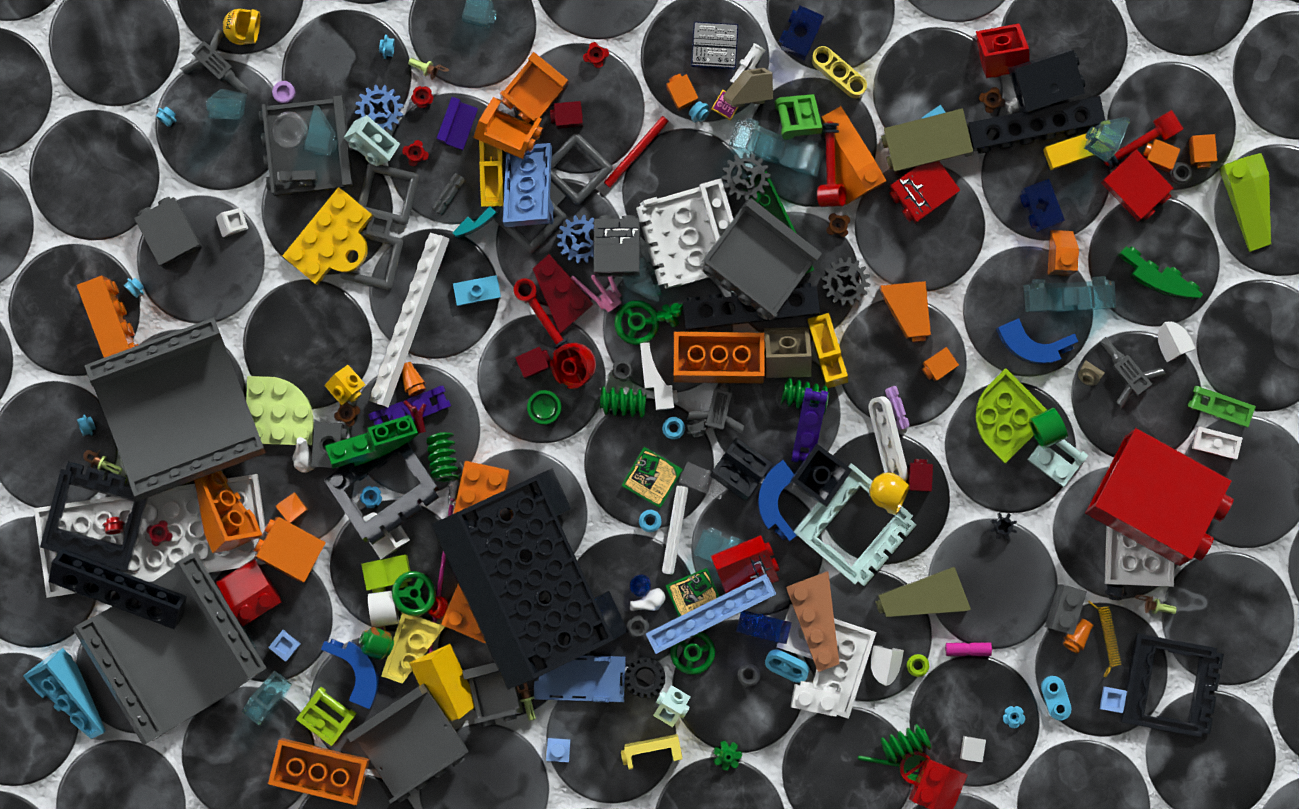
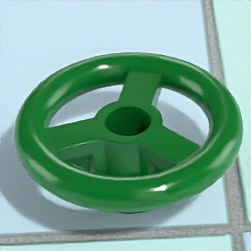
M636 300L625 303L620 307L615 316L614 324L618 336L626 343L632 345L649 342L654 338L659 328V321L656 318L657 312L650 304L644 301ZM630 308H643L649 312L651 317L645 318L641 313H633ZM624 313L628 316V326L630 327L628 335L625 334L621 326V319ZM634 319H640L641 324L634 326L632 323ZM652 324V328L646 336L635 338L637 331L642 330L645 325Z
M409 571L403 573L394 582L392 588L393 602L406 615H422L428 612L435 602V586L431 579L421 572ZM417 578L413 586L399 590L400 585L405 580ZM423 582L429 590V598L426 604L420 597V588ZM411 590L415 592V598L411 597ZM400 598H402V600L406 604L416 603L419 609L407 608L402 604Z
M702 631L693 636L702 639L706 644L699 646L694 643L688 644L683 640L670 648L673 664L685 674L696 675L703 673L714 661V644L710 637ZM678 645L684 649V656L687 659L686 666L678 659ZM691 648L697 650V654L694 657L688 654ZM708 651L705 663L693 668L694 662L700 659L703 652Z

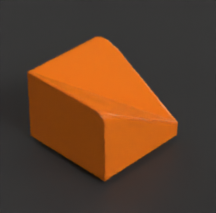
M295 492L276 505V508L289 523H293L308 511V508Z

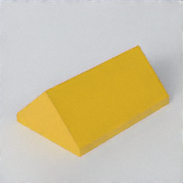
M451 644L409 662L419 685L423 683L426 685L449 721L460 719L475 707L470 684L467 679L464 680L463 670Z

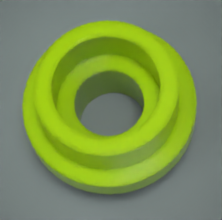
M915 654L908 659L907 670L915 677L924 676L929 670V661L925 656ZM916 661L922 663V667L919 670L914 668Z

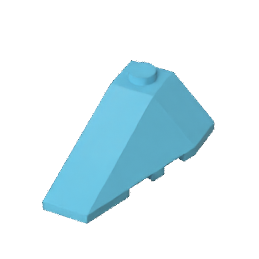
M64 648L52 653L23 675L38 695L42 698L47 696L55 703L54 708L57 711L62 710L70 716V721L90 739L106 731L77 664Z

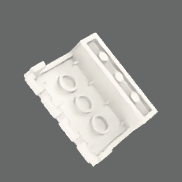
M722 179L703 183L697 188L659 199L654 197L641 202V206L637 207L636 210L640 223L646 222V226H643L642 230L646 244H652L653 246L648 248L652 265H658L659 269L654 270L658 285H664L665 289L710 278L702 271L703 268L699 264L733 220Z

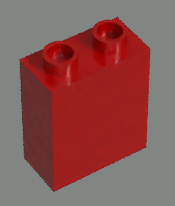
M1135 428L1124 437L1085 514L1181 566L1192 560V558L1202 561L1208 553L1214 537L1206 534V531L1212 519L1221 522L1225 518L1234 500L1225 494L1231 480Z

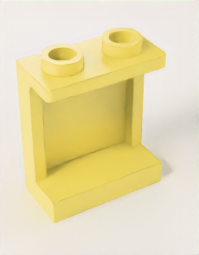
M678 734L625 744V750H621L623 765H628L629 770L634 767L632 755L671 748L674 761L683 759Z

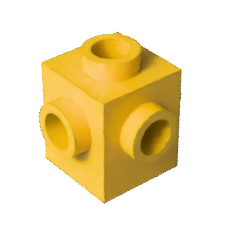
M347 365L335 373L324 386L341 405H344L348 401L351 403L355 402L362 395L360 391L366 384Z

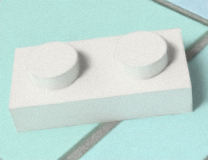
M1197 427L1192 449L1237 460L1242 437Z

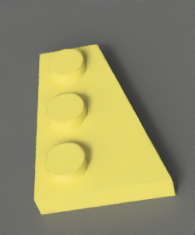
M402 613L393 639L394 646L387 657L381 676L403 684L412 672L409 662L424 656L446 626L419 616H410Z

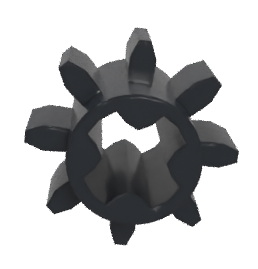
M997 513V520L990 519V522L994 524V528H991L989 531L998 533L996 539L1004 535L1008 540L1010 532L1017 533L1013 529V524H1016L1017 521L1009 519L1010 513L1005 518L1002 517L1001 513ZM1001 520L1009 525L1006 527V532L998 529V526L1001 525Z

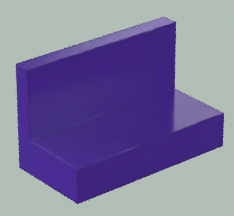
M451 97L437 136L438 142L464 150L478 108L462 103L460 99Z

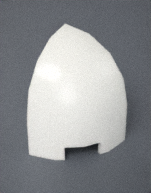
M1172 321L1162 324L1158 332V343L1166 362L1196 349L1189 334L1182 326Z
M873 646L871 670L879 683L887 686L896 679L901 667L904 650Z

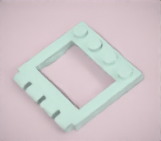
M851 463L848 466L852 469L851 473L826 507L818 502L793 532L853 584L859 582L865 587L874 576L869 570L870 566L878 571L889 558L883 551L886 549L893 554L903 542L898 533L901 532L907 537L916 524L911 520L913 515L901 506L897 515L890 520L852 566L845 562V558L831 546L824 544L817 538L860 486L870 496L869 490L872 480Z

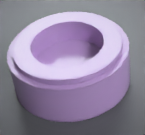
M280 81L274 85L272 94L278 103L288 104L295 98V89L291 83Z

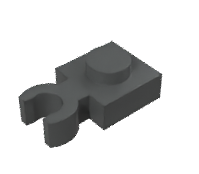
M315 170L277 172V181L281 183L295 182L299 183V186H312V182H318V173Z

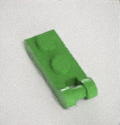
M1194 386V396L1192 401H1189L1188 408L1246 428L1249 427L1256 406L1199 386ZM1203 396L1209 398L1207 406L1201 404Z

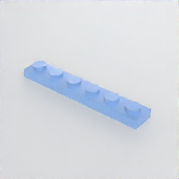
M764 574L646 633V636L655 654L776 595V592L767 574Z

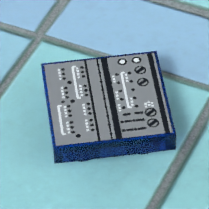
M694 22L691 67L736 70L738 24Z

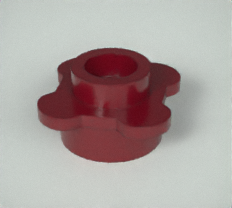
M165 520L159 521V524L147 527L146 531L150 535L151 543L154 546H159L164 541H171L173 538V534L169 532L167 528L168 523Z

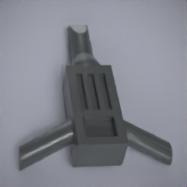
M217 28L210 45L203 41L192 52V55L197 59L180 69L185 74H188L204 65L220 81L223 80L230 83L239 93L245 96L249 89L235 76L231 70L232 66L216 52L224 36V33Z
M1107 337L1099 342L1111 356L1115 364L1113 366L1114 370L1127 384L1116 401L1121 409L1132 392L1138 397L1151 387L1152 383L1149 379L1166 375L1162 368L1142 372L1131 357L1120 353Z
M720 383L717 389H714L709 411H691L687 419H707L705 426L719 431H723L724 425H727L742 434L744 425L727 416L732 396L730 383Z

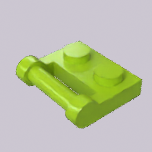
M320 687L296 720L330 746H333L357 713L352 709L349 711L325 693L326 690L323 687ZM319 700L324 702L344 717L343 721L339 723L316 705Z

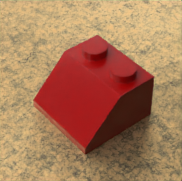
M1020 24L976 31L981 65L986 78L1010 74L1008 68L1030 61L1029 47Z
M255 558L216 582L228 606L242 626L281 603L278 591Z
M926 757L909 800L928 809H954L968 775Z

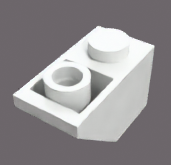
M372 512L363 517V519L367 522L377 513ZM400 525L390 533L386 529L382 530L385 537L375 544H371L379 558L383 559L410 541Z

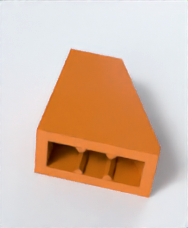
M1050 230L1048 275L1071 276L1078 271L1079 247L1073 231Z
M926 281L881 285L879 292L906 339L912 338V342L926 341V337L931 335Z

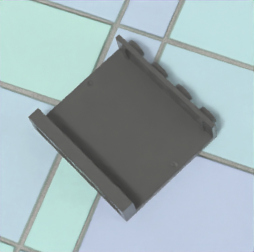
M424 683L346 734L350 742L358 741L394 796L389 800L390 803L398 800L399 803L411 796L410 790L416 788L417 791L429 784L427 779L432 776L437 779L447 772L445 767L450 764L453 767L465 760L463 756L469 752Z

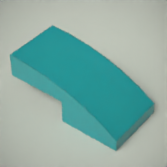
M489 206L475 222L467 217L454 230V236L460 238L478 231L494 219L497 215L496 211Z

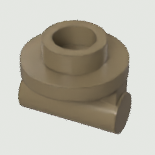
M1085 360L1078 372V377L1084 384L1094 386L1099 383L1105 372Z

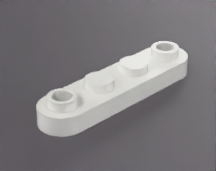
M884 396L873 398L869 403V413L884 473H894L906 482L908 470L891 403Z

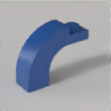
M1016 319L996 329L999 338L1010 353L1023 361L1034 364H1048L1061 359L1059 350H1061L1062 354L1074 349L1073 344L1078 342L1075 334L1051 344L1034 342L1025 333L1020 319Z
M782 460L765 476L758 494V508L766 528L769 529L775 524L777 526L775 532L782 540L786 538L790 541L797 535L782 518L778 509V498L781 491L791 483L790 480L794 473Z
M331 639L330 642L324 641L321 650L346 660L355 672L356 682L349 701L371 709L379 687L378 672L373 659L363 654L361 646L353 641H349L346 648L343 647L344 643L335 639Z

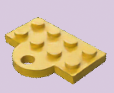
M338 187L283 254V257L316 285L320 283L331 268L343 273L355 271L364 263L368 251L366 240L360 232L374 215ZM351 251H357L358 259L354 263L348 261V254Z

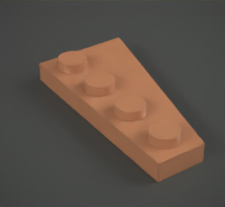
M827 571L786 587L818 672L839 665L829 573Z

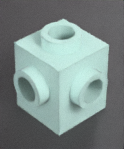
M671 685L667 693L662 691L656 703L659 706L653 716L673 727L678 718H684L690 707L686 704L690 696Z

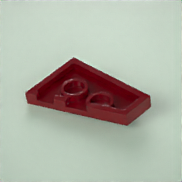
M550 254L532 268L560 334L594 305Z

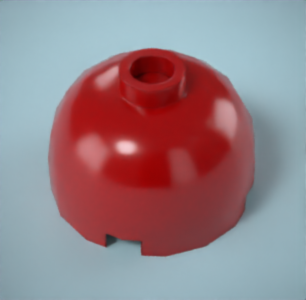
M576 342L568 343L553 352L554 355L553 360L550 361V367L557 382L560 384L564 383L568 386L567 388L575 389L592 379L596 370V360L594 354L587 346Z

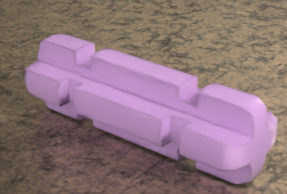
M896 386L889 387L885 390L887 398L890 399L894 418L897 420V428L899 430L908 428L910 424L908 418H905L906 412L901 398L898 397V389Z

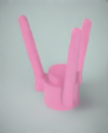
M595 275L591 276L595 285L602 293L600 300L575 276H571L576 285L591 297L601 310L605 308L607 312H610L622 303L620 300L622 295L618 291L613 277H608L612 292L611 289L606 291Z

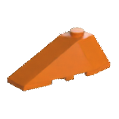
M841 106L822 116V123H827L828 121L839 123V126H837L839 133H835L836 184H843L845 187L846 206L884 185L886 179Z
M221 470L194 480L204 534L212 553L235 549L262 536L254 514L250 509L246 510L240 502V495L237 492L234 494L227 484L228 479Z

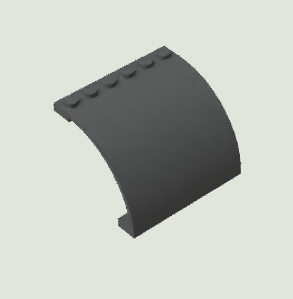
M215 318L205 320L85 365L90 383L97 394L121 456L136 502L266 453Z
M196 552L177 561L174 564V568L151 582L187 596L183 617L175 629L165 627L113 606L73 628L143 745L193 717L267 669Z

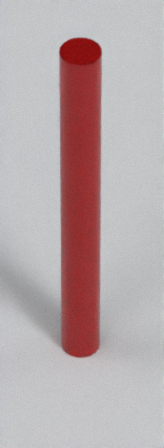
M664 116L655 123L604 181L606 186L611 188L669 121Z

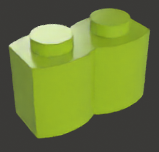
M407 555L361 564L366 590H372L373 593L386 591V586L394 585V582L400 575L410 571ZM412 578L405 580L400 585V588L408 587L407 582H411Z

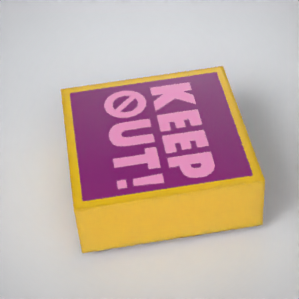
M722 90L711 110L731 121L739 107H732L723 100V95L726 91Z

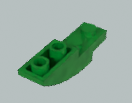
M1125 246L1117 255L1135 269L1130 277L1156 292L1171 297L1194 300L1201 298L1203 295L1199 291L1201 288L1192 281L1187 282L1181 277L1183 274L1179 270L1167 266L1159 272V267L1150 260L1146 262L1140 257L1142 254L1132 246L1130 248Z
M407 415L369 427L368 433L326 445L325 450L332 469L349 463H354V466H358L401 447L415 438L418 432L411 415Z

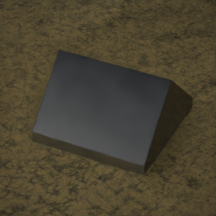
M815 444L790 481L801 492L827 507L852 469L820 445Z

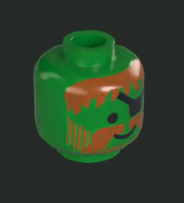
M371 627L367 632H362L359 644L362 645L363 654L381 660L385 656L388 657L394 646V640H392V635L389 632L377 627Z

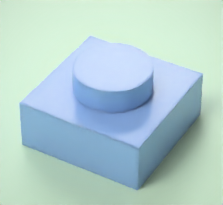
M282 630L268 648L287 662L301 643L285 630Z
M1103 686L1099 709L1123 713L1127 691Z
M548 738L546 761L569 762L571 739Z

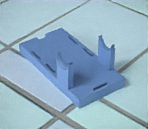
M550 143L535 144L532 151H527L523 159L506 152L503 224L505 227L515 228V226L553 224L554 207L550 199L552 159Z
M582 655L578 658H587V660H572L539 676V681H534V698L539 700L624 702L625 657ZM620 673H623L622 686H620ZM550 695L563 696V698H562V697H550ZM572 696H586V698H572Z

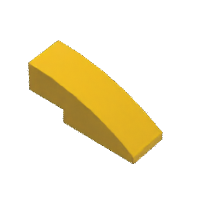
M1106 128L1047 146L1043 151L1050 170H1054L1112 150L1113 147Z
M479 140L481 207L504 206L503 150Z
M829 313L807 319L827 388L848 383V375Z

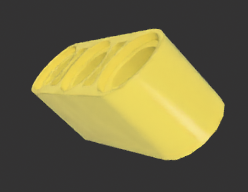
M821 46L815 49L812 55V64L817 70L849 97L857 99L864 95L867 88V82L864 77L829 48ZM824 53L828 56V61L820 63L817 61L816 55ZM838 67L842 68L845 71V76L841 78L836 77L833 70ZM852 82H859L862 85V90L854 92L850 84Z

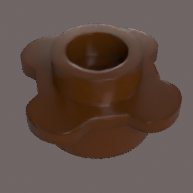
M992 87L990 91L981 93L979 96V100L985 105L987 113H993L994 109L1005 105V99L1002 98L997 87Z
M835 213L830 214L828 217L830 221L829 227L826 229L829 235L838 234L841 237H846L848 235L847 226L850 223L849 216H840Z
M348 402L344 405L340 404L338 411L334 414V418L336 421L341 420L345 422L349 427L353 426L356 415L360 414V408L352 406Z

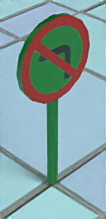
M914 751L915 756L912 757L907 753L906 759L903 760L902 758L901 762L898 763L865 756H858V760L900 767L902 778L914 785L925 758L930 759V757L925 753Z

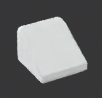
M241 208L222 212L216 216L222 237L248 229Z
M963 736L960 759L983 762L986 740Z

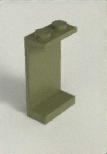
M963 108L884 128L885 134L881 135L884 148H889L890 156L886 157L889 170L894 169L895 175L900 174L899 171L961 155H965V157L974 155Z

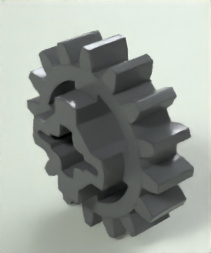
M746 152L743 153V158H739L736 154L734 155V162L731 160L727 161L729 168L723 167V172L727 174L721 177L722 181L727 182L723 187L725 190L730 189V197L736 194L737 201H740L741 197H745V201H748L749 197H753L756 201L757 193L764 195L763 187H769V183L765 181L770 179V174L765 173L768 170V165L762 166V158L756 161L755 154H752L750 158H747ZM745 163L754 165L755 167H748L745 165ZM736 167L737 175L731 179V173ZM742 170L747 176L751 175L750 185L745 179H742ZM761 176L760 184L755 187V179ZM742 187L746 189L747 192L740 191L737 188Z
M850 257L846 262L839 258L838 265L832 261L830 263L832 269H825V273L828 276L822 277V281L827 282V284L822 286V289H828L827 298L830 296L834 297L832 303L835 304L840 300L841 306H844L846 301H848L850 306H853L854 299L858 302L862 301L860 294L867 295L868 292L864 288L870 287L871 284L865 280L870 277V274L863 273L866 269L865 266L858 267L859 260L853 264ZM843 267L849 268L847 272L843 273L836 271ZM856 272H857V273L859 274V276H860L861 285L856 282V279H855V274H856ZM846 277H849V282L852 285H847L846 287H843V281L840 279H845ZM831 279L836 282V292L832 288ZM848 291L856 293L849 297L843 296L844 292Z

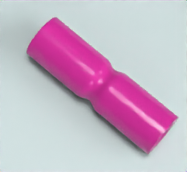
M991 642L969 644L946 643L945 653L946 656H992Z

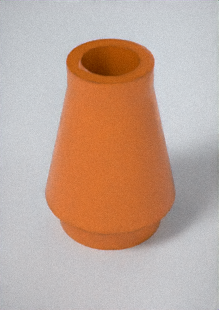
M412 362L404 363L401 375L405 393H408L410 397L423 393L426 390L424 386L426 384L413 367Z
M1081 619L1076 626L1074 635L1067 634L1064 637L1063 645L1070 651L1078 654L1080 650L1084 649L1093 625L1089 621Z

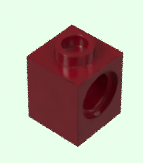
M581 101L554 103V110H550L551 123H556L557 129L583 127Z
M540 346L515 357L525 379L549 369L548 363L551 361L547 350L542 351Z
M914 459V463L908 464V491H932L933 464H928V460Z

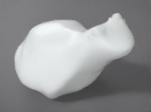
M299 437L296 441V449L292 460L294 467L298 471L306 473L315 467L311 466L312 452L308 447L307 441Z
M660 588L650 590L645 593L642 599L631 601L630 610H659L665 601V594Z

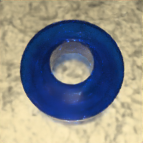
M637 575L630 582V590L637 597H645L651 589V581L646 575Z

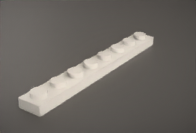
M430 233L425 242L424 251L417 264L416 273L410 284L406 300L403 303L392 339L387 347L383 364L379 369L375 386L371 391L369 401L385 407L390 405L448 245L449 238Z

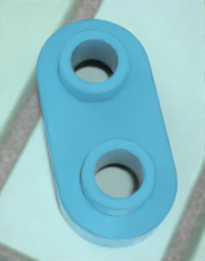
M781 650L770 651L765 660V665L770 671L796 683L805 681L810 671L809 666L804 661Z
M1057 676L1046 677L1041 683V691L1048 713L1056 720H1064L1071 714V704L1064 682ZM1052 683L1057 685V690L1054 692L1049 688ZM1058 705H1063L1064 711L1062 713L1056 711Z

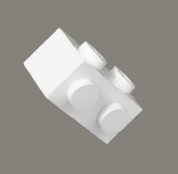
M801 681L800 685H794L790 706L796 709L836 717L841 694L836 692L837 688L823 686V689L814 688L813 683Z

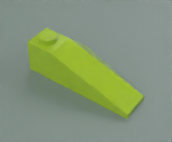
M1262 153L1222 165L1219 171L1249 252L1270 245L1269 172Z

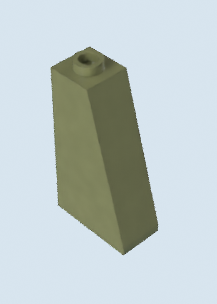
M955 567L877 595L878 600L875 601L879 613H884L885 617L959 612L971 609Z

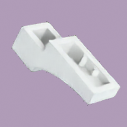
M640 343L645 389H654L656 411L674 409V404L678 403L677 390H672V385L667 386L659 375L652 359L649 343Z

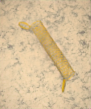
M1088 601V602H1089L1092 606H1094L1095 608H1097V609L1099 608V607L1095 606L1092 602ZM1099 609L1098 611H1101L1102 614H1105V613H1109V612H1103V611H1107V610H1110V609H1105V610ZM1100 614L1099 616H1102L1103 619H1106V618H1110V617H1104V616H1108V615H1111V614H1106V615ZM1101 619L1100 621H1103L1104 624H1107V623H1111V622H1105V621L1112 620V619H1107V620ZM1102 624V626H1104V627H1102V628H1105V629L1112 628V627H1106V626L1113 625V624H1108V625ZM1103 629V631H1105V632H1103V633H1106V634L1113 633V632H1107V631L1114 630V629H1109V630ZM1104 634V636H1105L1104 638H1107V639L1114 638V637H1108V636L1115 635V634H1110V635ZM1105 639V641H1106L1105 643H1108V644H1110V643H1115V642H1108V641H1112V640H1116V639H1111V640ZM1106 644V646H1107L1106 648H1109V649H1111V648H1116V647H1109V646H1113V645H1117V644H1112V645ZM1107 649V651H1108L1107 653H1110V654H1112V653H1117V652H1110V651H1114V650H1118V649H1113V650ZM1108 654V656H1109L1108 658H1111V659H1113V658H1118V657H1111V656H1115V655H1119V654H1114V655ZM1109 659V661H1111V662H1109V663H1112V664H1114V663H1119V662H1112V661H1116V660H1120V659H1115V660ZM1111 667L1107 668L1104 677H1107L1111 670Z

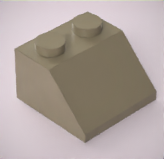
M809 327L764 328L766 378L811 377L812 355Z

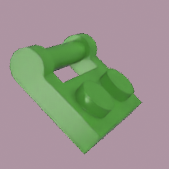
M814 94L781 97L775 100V108L779 111L782 124L781 134L783 139L789 140L794 136L822 134V124ZM793 107L797 125L790 124L787 108Z

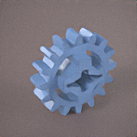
M374 85V91L366 88L367 95L360 94L362 102H356V106L360 107V109L356 110L355 114L362 117L366 116L365 107L367 105L370 108L368 117L375 123L379 120H387V122L378 125L384 130L389 128L390 131H393V124L400 125L397 118L404 116L403 113L399 112L400 109L404 108L403 104H398L401 97H394V89L387 92L386 85L382 87V90H379L377 85ZM383 95L381 99L372 98L374 96ZM391 102L394 104V114L389 110ZM373 105L378 107H381L383 105V109L386 112V114L381 112L377 113Z
M575 215L573 222H570L568 219L565 220L567 227L560 226L563 234H557V238L561 239L562 242H559L557 245L558 247H564L561 252L562 255L569 254L568 261L576 258V262L579 264L581 259H584L587 264L589 263V257L594 259V241L589 236L591 230L594 231V218L586 221V216L583 215L582 219L578 220ZM577 225H584L583 228L579 230L571 229ZM583 234L587 243L581 242L579 245L575 236L581 237ZM566 236L572 239L573 245L571 249L566 244ZM583 249L591 250L585 254H578Z

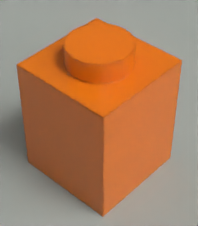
M677 74L669 79L667 90L678 111L698 102L699 98L687 74L684 76Z
M1215 134L1196 135L1189 138L1191 165H1197L1198 169L1210 168L1211 164L1217 161Z
M1155 139L1151 144L1147 143L1143 156H1146L1145 159L1153 167L1169 173L1174 167L1180 148Z
M945 347L923 362L924 368L922 370L929 380L933 378L934 381H937L959 366L948 348Z

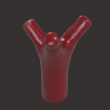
M405 400L404 405L407 406L414 419L418 434L426 432L423 422V412L426 405L422 404L421 408L417 410L416 406H412Z

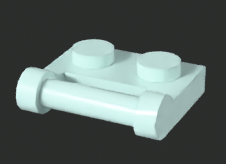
M1066 440L1056 443L1057 446L1075 459L1071 465L1051 448L1043 449L1038 445L1027 460L1062 487L1066 485L1088 457L1085 452H1080Z

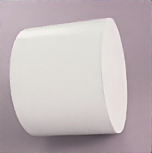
M392 591L368 594V607L372 627L399 624V611L393 602Z

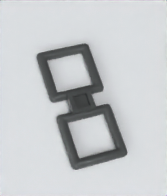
M574 133L551 159L550 199L554 207L553 215L555 216L553 224L550 225L549 223L530 243L516 228L504 226V207L497 213L494 220L528 253H534L566 219V214L558 205L566 197L575 205H580L612 172L613 167L582 136ZM576 144L602 168L578 194L552 171L556 164Z
M371 163L367 165L358 203L374 216L369 221L367 230L363 229L360 234L364 239L393 245L385 280L353 272H341L340 277L342 279L385 290L392 288L403 240L390 236L392 223L407 225L409 222L419 181L417 173L384 165L375 166ZM375 173L409 181L401 215L366 207ZM351 251L348 254V261L350 263L353 262L355 251Z

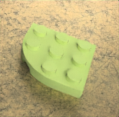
M247 376L246 402L262 444L296 445L297 438L302 437L307 441L308 446H313L314 416L310 402L303 392L294 384L280 378Z

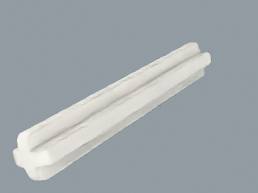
M684 486L676 487L662 568L663 573L670 575L674 573L688 493V488Z

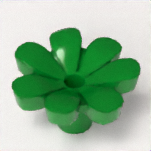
M673 303L671 307L668 304L661 307L663 311H658L656 318L660 322L666 320L667 323H670L671 327L677 326L679 324L677 317L681 315L683 304Z
M722 741L720 743L721 749L715 747L713 750V754L718 756L713 760L714 764H722L721 768L724 771H727L730 765L733 768H737L739 766L737 759L742 758V752L736 751L738 745L735 742L728 746L727 741Z

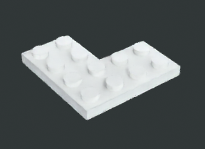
M790 604L776 647L813 659L793 605ZM834 619L839 665L820 672L816 669L812 683L814 688L823 689V686L837 688L836 692L841 694L837 715L849 719L876 632Z

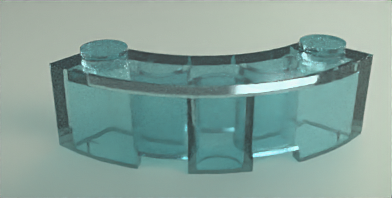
M749 118L746 121H736L729 142V146L741 152H746V154H755V156L762 158L763 161L778 165L779 162L780 165L791 168L793 171L816 177L825 152L817 147L818 143L807 139H805V142L795 139L785 140L782 138V135L759 126L758 121Z
M1105 276L1093 277L1092 281L1074 283H1046L1045 279L1032 280V284L1024 285L1025 312H1046V310L1069 312L1075 311V307H1077V310L1116 308L1115 282L1106 280Z

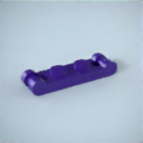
M443 385L406 399L412 406H416L417 410L421 408L422 404L426 405L423 418L451 407L450 401L446 400L444 394L446 391ZM436 396L438 404L432 406L430 398ZM404 401L372 412L368 416L370 421L374 422V425L383 423L381 418L387 415L389 421L411 415L407 406L404 405Z
M805 388L792 452V462L804 461L815 444H818L828 391L821 390V392L812 391V388ZM810 400L819 401V403H810ZM801 447L809 448V452H800Z

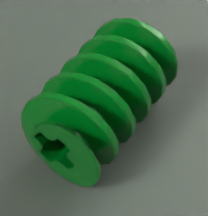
M789 378L783 388L781 405L784 400H787L788 407H791L793 402H796V408L799 409L803 403L805 388H810V383L806 382L802 387L801 381L797 380L793 386L792 379ZM815 383L812 391L821 392L819 391V385ZM824 385L821 390L828 391V388ZM828 393V396H827V401H826V405H825L824 414L826 413V409H827V404H828V399H829V393ZM810 400V403L818 404L819 401Z
M602 386L600 410L603 408L605 415H608L609 410L612 409L614 416L617 415L619 410H621L622 416H626L628 410H630L631 417H634L637 411H639L641 418L644 417L646 393L643 396L641 389H638L636 395H634L632 388H629L627 394L624 393L623 388H620L618 394H616L614 387H611L609 393H607L605 386Z
M437 433L431 435L426 440L427 445H429L427 452L430 454L428 456L430 462L429 469L432 471L430 476L434 481L452 482L459 479L458 475H452L453 472L458 470V467L451 466V464L457 462L456 458L450 457L456 453V450L449 449V447L455 445V441L448 440L454 436L452 433Z
M917 724L914 725V732L910 728H906V735L898 731L897 739L890 734L889 742L883 737L880 738L888 762L891 758L895 763H898V755L905 760L906 752H909L913 757L915 756L914 749L923 753V745L931 750V744L923 725V729Z

